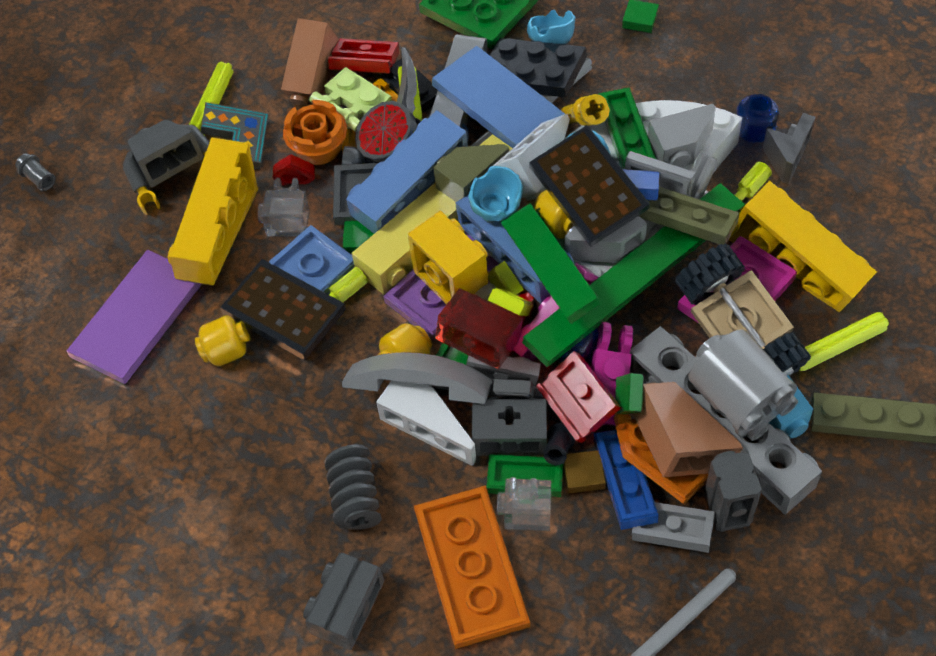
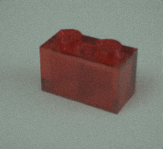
M459 288L438 315L435 339L499 370L519 342L523 318Z

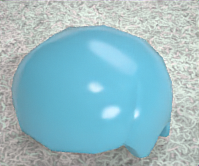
M551 10L546 16L532 17L527 25L528 36L532 41L567 44L573 36L576 17L569 10L565 13L564 17L559 16L555 10Z
M491 166L483 176L474 178L468 199L473 212L485 221H503L519 209L523 185L519 175L510 168Z

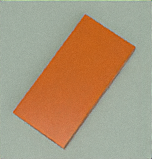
M486 485L414 505L415 515L454 648H462L529 628L530 620Z

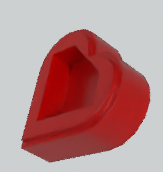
M290 154L273 166L272 178L275 182L282 185L292 183L309 184L315 179V166Z

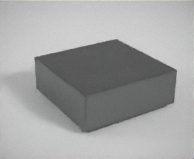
M494 379L493 392L500 399H519L521 397L530 399V397H534L535 387L531 381Z

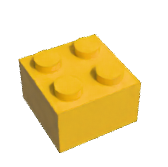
M441 210L408 233L414 273L458 316L469 307L474 294L488 284L489 272L486 261L488 255L485 248L479 241H472L465 234L460 223L454 218L450 220Z

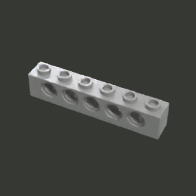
M660 326L630 350L629 354H632L630 372L643 374V384L676 382L741 443L743 447L741 452L750 454L754 466V474H757L762 488L761 493L783 514L786 515L817 487L822 470L813 457L807 453H802L791 443L785 432L767 423L769 428L761 437L756 439L758 443H749L743 439L748 436L742 437L737 435L732 424L726 418L719 417L717 415L719 412L711 406L702 394L691 392V390H697L689 381V373L696 357L684 348L682 341L676 335L669 334ZM671 366L678 370H668L665 367ZM771 462H779L783 464L786 468H776L771 464Z

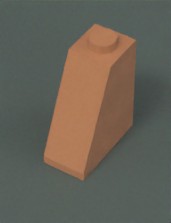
M302 18L297 19L281 90L291 103L307 106L313 92L317 91L320 94L324 92V85L328 82L332 70L329 69L328 57L332 56V51L339 41V38L326 22Z
M676 382L643 384L641 412L633 413L663 477L709 474L711 461L714 460L715 456L726 451L741 452L743 449L741 443Z

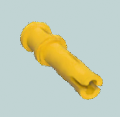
M593 94L580 97L575 103L564 106L561 111L569 116V124L579 123L583 126H590L604 122L609 116L610 109L603 96Z

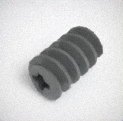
M353 444L340 447L332 451L324 461L327 471L326 478L330 485L328 490L332 498L330 503L334 511V524L346 530L368 529L378 525L382 520L381 514L374 512L380 506L378 500L373 498L377 494L375 486L371 485L375 479L374 474L370 472L372 468L371 460L367 458L370 452L363 445Z

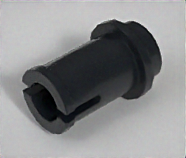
M560 422L552 425L548 430V443L543 451L545 453L544 459L549 464L555 466L561 465L566 461L569 448L573 447L576 442L565 425Z

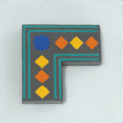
M206 102L201 132L206 135L232 139V141L249 143L254 169L260 170L268 113Z

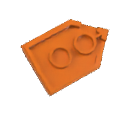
M615 413L614 421L622 457L685 505L707 483L708 474L663 477L636 420L631 419L630 415Z

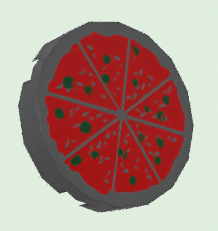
M395 101L381 102L372 107L362 117L357 126L355 136L357 149L371 162H384L393 153L400 141L407 140L416 131L417 124L414 115L402 103Z

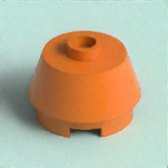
M311 100L312 105L304 106L296 110L295 106L288 112L284 121L283 138L286 145L297 157L313 165H323L331 162L339 155L347 133V124L344 117L336 111V107L333 104L322 100Z

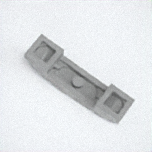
M411 352L381 354L363 359L352 364L342 381L343 388L377 392L384 380L449 387V400L480 404L486 403L492 388L491 379L467 365L436 355Z

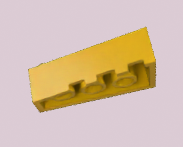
M211 137L174 244L171 245L168 252V262L172 265L175 279L214 286L258 191L249 143Z
M771 181L743 207L739 213L738 223L729 238V241L734 243L739 236H742L796 270V277L801 280L802 288L838 312H841L877 273L866 259L853 252L836 234L827 230L809 211L801 208L783 189L778 188Z

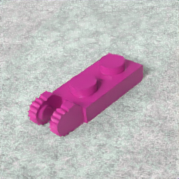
M601 322L598 329L596 350L593 351L591 369L615 399L616 377L630 373L632 354L629 353L633 341L632 326L623 325L619 333L618 352L608 351L612 327L609 322ZM614 415L603 425L615 426Z

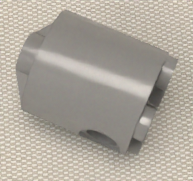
M743 329L726 335H715L705 341L698 349L694 365L689 373V381L711 406L732 424L737 435L742 437L747 435L752 441L758 439L768 430L769 425L767 423L778 414L781 416L788 414L798 404V400L794 397L797 385L776 366L774 360Z

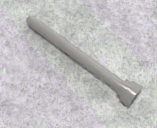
M724 569L631 656H655L735 582L736 573L732 569Z

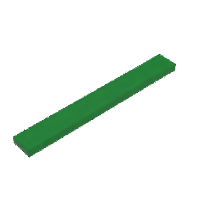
M721 183L699 199L739 213L745 206L741 200ZM666 226L589 285L601 302L599 306L571 324L562 311L558 309L523 337L522 343L546 367H549L599 327L601 322L609 319L706 240Z

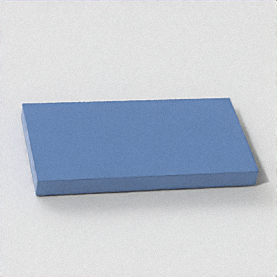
M475 46L432 78V86L512 148L541 123L565 114L478 46Z

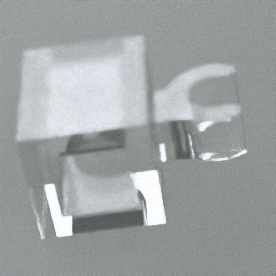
M276 178L273 184L274 190H266L264 203H259L258 221L263 223L267 236L297 237L308 226L310 209L305 191H300L297 178H293L292 185L289 188H282L281 179Z
M516 477L506 479L505 492H498L497 515H504L505 529L550 531L551 480H537L536 478L516 479Z

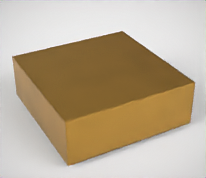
M598 450L567 454V459L563 464L568 494L605 489L604 471Z

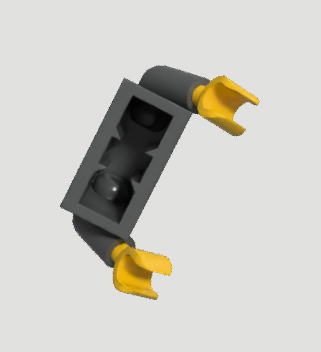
M163 120L150 128L141 129L137 135L127 141L131 150L126 154L123 171L134 193L138 192L137 203L145 215H148L144 208L145 204L150 201L155 202L158 210L160 209V203L154 192L147 190L149 186L151 188L204 158L210 141L196 126L176 124L169 120Z

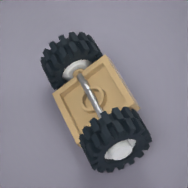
M727 243L724 245L720 244L716 248L712 247L706 254L702 253L698 256L697 260H692L688 267L680 271L681 274L677 275L675 282L692 305H696L691 308V313L709 338L743 329L774 360L776 366L786 376L796 373L800 370V367L804 366L811 359V355L792 332L793 325L753 271L750 270L741 276L745 266Z

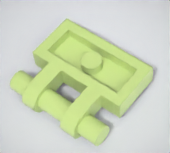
M347 67L324 85L326 95L315 91L309 98L310 102L311 100H322L333 104L336 107V111L344 117L347 129L350 128L355 132L361 121L360 119L372 107L381 102L392 101V97ZM342 104L347 108L343 109L340 107V105Z

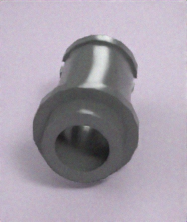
M26 153L17 159L15 164L17 173L21 177H27L39 190L47 191L54 185L55 176L40 164V159L36 155Z

